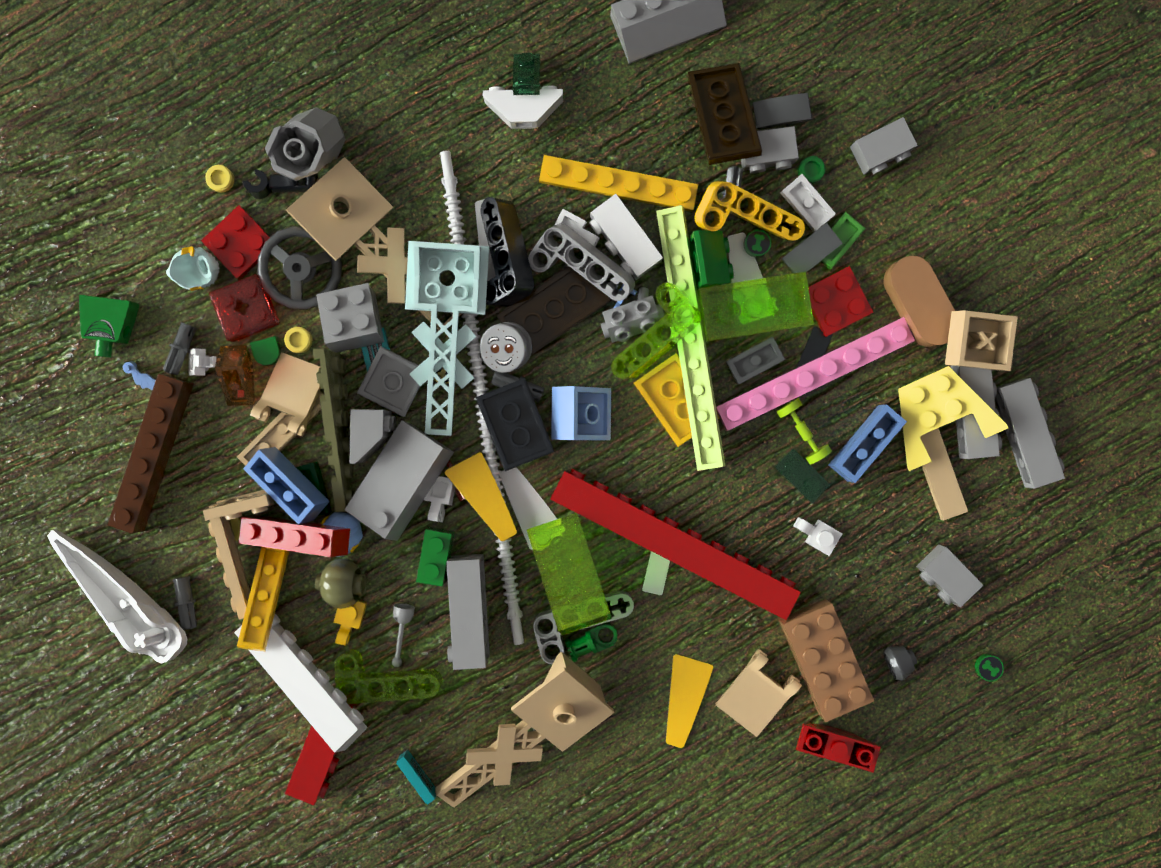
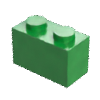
M433 527L425 529L416 582L441 587L446 583L447 561L451 557L455 531Z

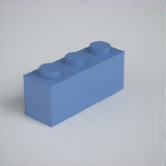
M887 404L878 405L828 466L847 482L856 483L907 421Z
M276 447L259 449L243 468L298 525L315 520L330 502Z

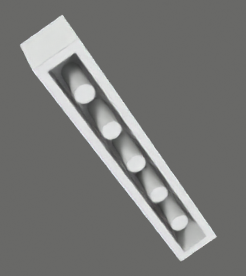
M274 614L266 652L249 651L334 753L345 751L368 728L363 723V716L359 711L354 708L352 709L346 703L347 698L344 693L337 688L334 689L329 683V676L322 669H317L312 663V656L306 650L299 648L295 643L297 641L296 637L290 631L282 628L279 624V617ZM242 625L234 632L238 638Z

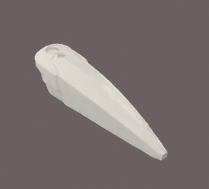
M57 529L51 530L47 535L51 545L103 618L110 631L115 633L127 651L149 655L159 663L174 660L187 645L186 633L166 609L161 608L136 583L97 553Z

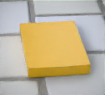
M675 353L633 384L674 443L679 447L692 438L680 358Z

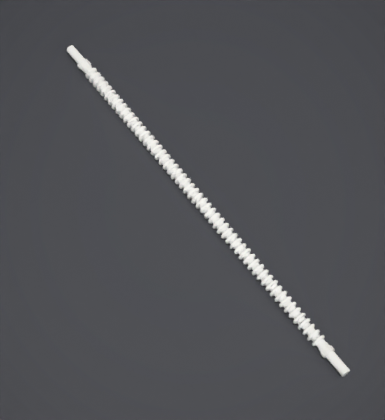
M442 151L440 156L444 178H441V181L446 190V194H444V198L447 199L445 205L448 206L446 213L450 215L447 217V220L451 222L448 227L452 229L449 235L453 236L450 242L464 245L467 239L463 237V234H465V231L462 230L464 223L460 221L463 219V216L459 214L462 208L458 207L461 203L460 200H457V197L460 195L456 192L458 181L453 172L451 152ZM464 313L462 315V318H465L463 325L466 324L477 336L466 347L470 349L467 355L471 356V359L468 362L472 363V367H470L474 377L472 385L476 387L473 393H476L478 397L489 391V388L485 387L488 381L484 380L487 374L483 372V369L486 366L482 365L483 359L481 358L480 343L478 341L481 338L477 334L480 328L476 327L479 321L475 320L478 314ZM477 404L475 407L479 409V412L476 415L480 416V420L477 422L481 423L479 430L482 431V435H480V438H483L481 445L485 447L482 453L486 454L484 458L501 492L504 486L500 485V481L503 479L499 478L501 473L498 470L500 463H497L499 456L495 454L497 450L494 447L493 440ZM498 538L495 542L499 543V547H497V550L500 551L498 558H501L499 565L503 567L500 573L504 574L501 580L505 582L502 588L506 589L503 595L507 596V599L504 601L508 604L507 619H510L514 645H520L524 643L520 619L523 614L518 605L521 599L517 598V594H519V591L516 590L518 583H515L517 576L513 574L516 568L512 567L515 561L511 560L514 554L510 552L513 546L509 545V541L512 539L508 538L505 541H500Z

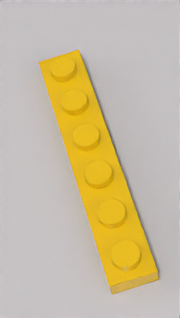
M547 155L543 157L539 183L611 197L617 194L621 199L668 208L682 205L684 210L689 212L694 210L698 184Z

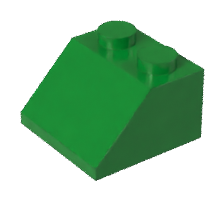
M693 231L689 242L697 291L727 287L731 283L730 279H734L733 266L731 263H727L726 253L730 252L728 238H723V231Z

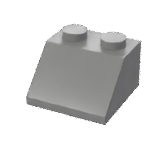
M351 409L350 464L365 463L391 438L392 432L396 430V417L392 416V411Z

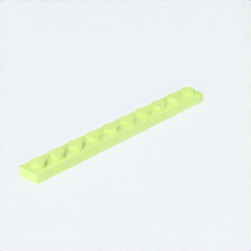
M680 205L658 210L656 213L697 471L725 467V460L685 210Z

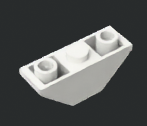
M519 86L515 90L491 87L489 90L483 91V98L485 104L511 129L538 128L563 102V89H557L556 86H543L542 89L531 90V87Z

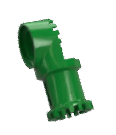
M606 622L586 631L584 636L572 641L570 639L565 640L568 652L571 651L569 653L573 662H576L583 655L591 652L595 654L613 646L617 641L618 632L612 623ZM603 628H609L614 636L612 640L605 642L599 638V631Z

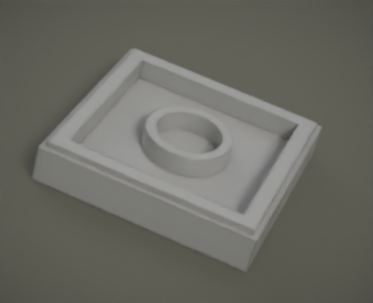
M380 346L357 394L405 417L420 388L419 384L410 376V373L419 365Z

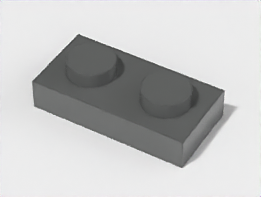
M771 337L725 363L737 385L784 361L785 358L775 339Z

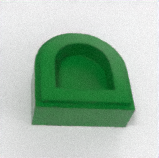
M273 336L250 342L253 357L259 364L270 366L277 363L281 354L278 337Z

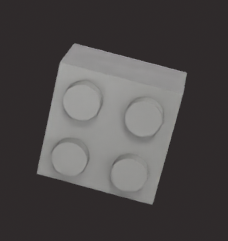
M369 283L316 294L324 342L331 351L338 353L384 342L376 294Z

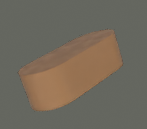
M907 256L890 265L884 275V287L900 317L905 318L915 342L924 347H935L948 343L951 313L955 309L930 264L921 257Z

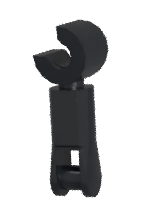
M255 169V175L261 181L260 184L253 186L249 181H243V185L252 197L264 199L269 196L271 190L273 193L306 192L316 183L318 173L300 179L305 180V185H299V180L294 181L281 174H271L270 178H268L263 171Z

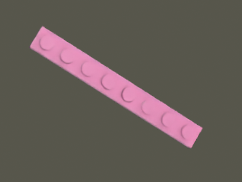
M900 318L717 406V414L725 430H731L914 342L915 339L905 318Z

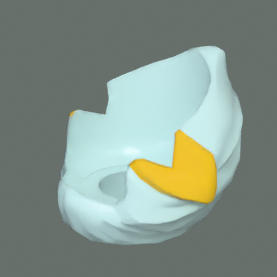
M190 246L182 248L173 256L166 274L171 280L190 291L204 290L206 286L210 287L217 280L220 268L218 261L215 260L211 253L201 247L194 248Z

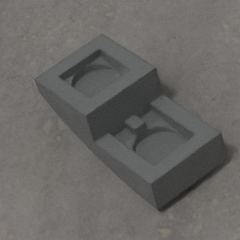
M808 93L753 102L758 130L783 124L789 126L812 120Z
M825 223L784 256L782 260L796 278L799 279L843 243L830 226Z

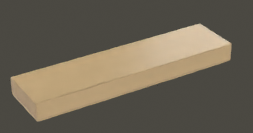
M321 391L311 410L307 425L321 412L320 397L323 395ZM281 412L237 458L246 466L259 449L276 447L281 452L297 436V434L287 430L294 416Z
M939 428L921 435V440L932 461L922 465V469L940 519L947 520L968 512Z

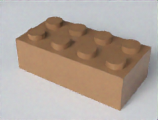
M824 599L791 613L787 620L783 618L778 619L817 712L825 722L874 702L831 602Z

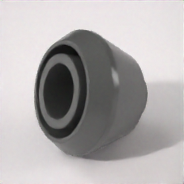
M904 646L886 647L883 656L892 676L896 680L904 681L915 671L914 665L917 664V659L911 649L906 650Z

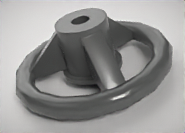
M291 226L277 231L264 243L258 256L257 274L263 289L275 302L289 309L308 310L317 307L318 301L317 296L302 299L304 283L313 279L316 267L331 261V278L326 288L320 293L336 290L341 281L342 261L341 258L335 261L326 251L314 256L302 252L290 255L278 245L283 240L295 236L308 237L314 240L302 226ZM271 254L283 263V271L291 284V298L280 293L272 284L268 273V261Z

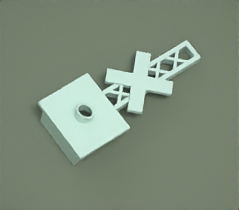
M420 241L408 242L405 309L431 311V327L422 322L411 332L429 352V357L410 373V376L419 386L428 380L425 434L452 436L455 382L463 389L474 379L471 373L456 358V354L477 336L466 324L458 330L459 313L482 315L486 313L489 246ZM445 271H452L455 275V281L450 286H445L440 281V276ZM437 312H452L453 319L444 326L437 318ZM438 324L441 329L436 333ZM451 325H452V334H451L450 331L448 330V328H449ZM443 332L449 337L445 343L439 339ZM443 367L448 374L441 379L436 372ZM434 378L438 381V383L435 384V385H434ZM448 378H449V386L445 383V381H446ZM440 385L448 392V399L441 405L433 397V391ZM448 404V410L446 412L443 408ZM432 405H434V406L437 408V409L434 410L433 412H432ZM439 411L447 419V429L431 428L432 417Z

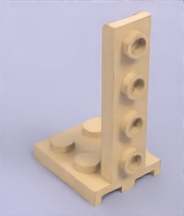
M265 490L219 500L216 504H212L208 509L203 510L205 521L210 520L209 532L216 539L218 546L216 548L217 559L220 563H223L225 570L223 574L224 583L227 588L230 587L232 594L231 607L235 613L237 612L239 620L244 619L250 588L230 520L241 517L242 513L249 510L252 511V514L266 511L269 506L274 505L275 500Z

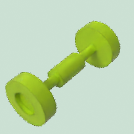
M798 397L779 408L776 412L780 418L790 414L796 422L795 427L804 442L808 441L813 449V452L805 457L811 465L829 455L832 449L828 444L818 448L812 439L813 434L806 423L801 421L794 411L803 405Z

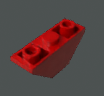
M803 723L796 747L797 751L873 773L881 749L880 745L851 732L824 724Z

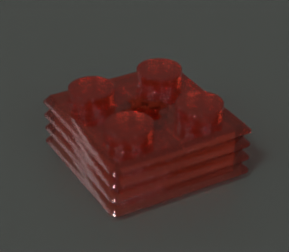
M257 274L209 292L211 302L227 341L236 342L280 324L271 298L263 289ZM243 303L249 305L246 309V314L240 312Z

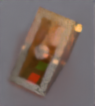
M221 346L215 370L227 406L254 405L253 363L248 346Z

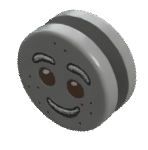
M503 322L491 326L485 331L480 341V354L483 361L489 368L501 373L511 372L524 366L532 353V341L528 332L522 326L513 322Z

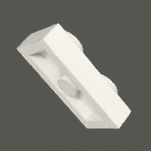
M803 174L781 191V195L813 232L817 231L836 214Z

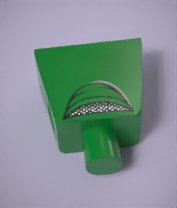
M79 295L81 337L96 340L94 356L111 358L113 343L128 344L140 304L126 300Z

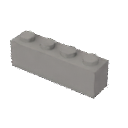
M951 366V369L999 416L994 400L997 396V387L992 379V372L994 370ZM973 414L956 420L960 459L1000 456L999 450L1002 448V440L998 433L985 438Z
M1025 378L997 387V396L994 399L1001 419L1008 426V429L1005 431L1024 487L1035 489L1065 479L1063 474L1064 464L1061 458L1057 456L1054 447L1056 446L1055 437L1048 430L1046 424L1047 414L1044 408L1040 406L1037 385L1032 382L1031 378Z

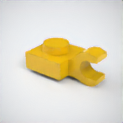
M358 600L350 607L337 608L333 623L341 624L335 640L336 644L346 646L349 643L352 628H361L367 602Z

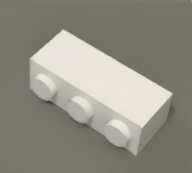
M617 194L590 212L592 220L589 224L597 235L603 234L607 240L605 246L613 256L616 254L623 262L620 264L621 268L631 276L633 275L636 280L662 261L663 257Z

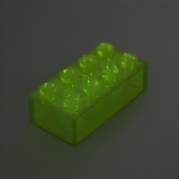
M806 272L703 287L697 290L706 342L814 325Z
M574 513L527 529L557 629L561 636L612 619L578 514Z

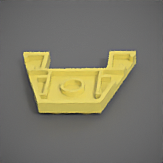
M949 366L898 389L901 417L907 421L903 426L909 471L932 462L921 440V435L966 415H974L985 438L1008 429L1007 424Z

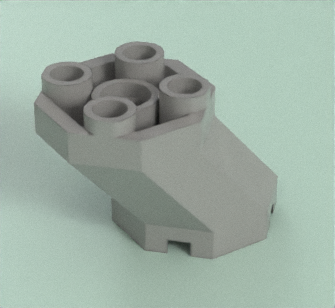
M316 107L297 114L283 126L274 128L265 150L276 173L297 181L318 173L326 164L337 159L346 139L338 118Z

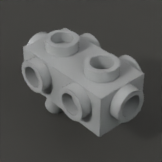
M641 287L639 288L637 301L602 312L605 322L601 323V328L605 339L610 337L612 343L616 341L625 342L631 336L640 333L649 334L655 328L661 327V320L665 319L661 304L656 305L653 295L649 296V289Z

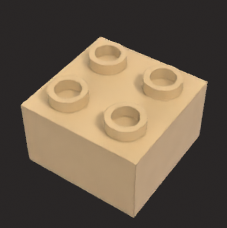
M966 310L952 311L945 365L1011 371L1018 316Z

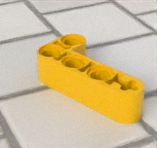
M714 181L708 186L695 213V223L697 226L709 231L721 229L729 213L779 238L791 241L801 238L805 231V224L799 217L725 181ZM723 186L726 190V195L720 201L717 197V192ZM746 198L748 200V208L742 212L740 204ZM769 210L771 214L770 220L764 223L763 214ZM712 211L714 221L712 224L707 225L705 217L708 212ZM781 222L788 223L792 227L791 231L789 232V229L779 226Z

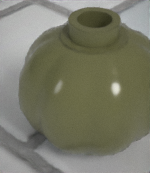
M335 559L326 565L322 574L317 575L315 579L316 590L320 591L322 599L334 608L343 609L354 605L360 598V595H364L366 591V575L362 574L361 569L348 559Z

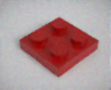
M238 205L201 241L235 278L240 280L258 263L261 249L270 236L242 206Z
M850 266L801 291L825 337L874 313Z

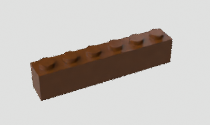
M158 373L107 524L108 526L132 534L145 531L194 383L171 375Z

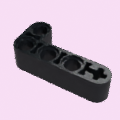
M487 197L483 200L480 211L496 276L487 281L486 304L509 307L532 293L534 279L514 203L503 199Z

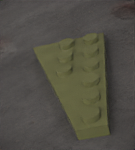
M324 348L313 349L314 359L320 358L321 365L316 376L320 388L324 389V394L320 397L325 440L326 442L330 441L332 444L330 454H328V462L336 475L332 476L331 481L335 512H345L344 509L354 495V490L350 489L349 479L353 478L352 464L348 463L350 437H346V426H349L350 419L349 413L345 411L344 400L348 399V390L346 384H343L342 374L346 373V363L339 353Z

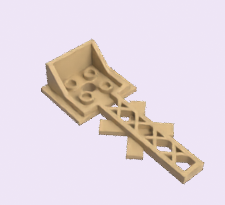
M344 157L290 205L286 211L335 261L355 245L364 254L357 256V273L383 274L387 278V303H405V275H407L408 257L404 256V228L388 227L386 237L375 226L393 209V206ZM336 202L345 203L348 207V212L345 214L337 213L334 209V204ZM370 231L374 235V244H365L360 238ZM379 250L387 251V257L379 256ZM419 310L431 323V311ZM449 312L452 316L443 324L444 326L453 319L452 312Z
M560 652L545 681L511 707L512 712L519 716L522 721L517 725L499 724L497 740L489 747L467 749L466 764L435 787L436 795L452 807H456L492 778H494V786L510 785L512 763L541 761L543 747L537 744L545 738L563 752L614 713L613 708L605 702L601 686L564 653ZM531 727L536 730V731H529V732H528V730H529ZM520 742L519 745L514 746V743ZM471 773H481L477 777H467ZM461 788L455 794L449 792L450 789Z

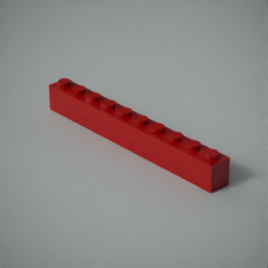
M571 469L570 473L566 470L564 471L550 500L785 620L789 617L801 593L794 588L795 582L783 576L780 580L772 577V570L758 564L757 568L747 564L750 559L735 552L734 556H731L724 552L725 546L713 540L710 544L702 541L703 535L690 528L685 532L677 528L678 522L666 516L664 520L655 517L656 511L643 504L640 508L632 505L633 499L619 492L617 496L608 493V486L596 480L594 484L585 481L586 475L575 469Z

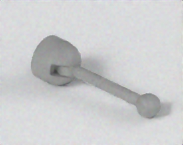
M394 604L393 618L399 623L395 657L391 662L394 667H400L402 664L400 654L404 625L409 623L414 616L415 607L413 605Z

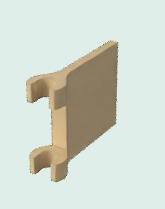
M281 352L262 397L253 407L250 416L267 422L271 408L294 417L290 421L287 430L303 437L307 429L309 415L321 390L316 376L320 366Z
M760 649L754 653L747 666L715 703L717 707L756 737L787 700L797 693L802 686L800 680L791 674L782 687L760 670L769 660L767 654Z

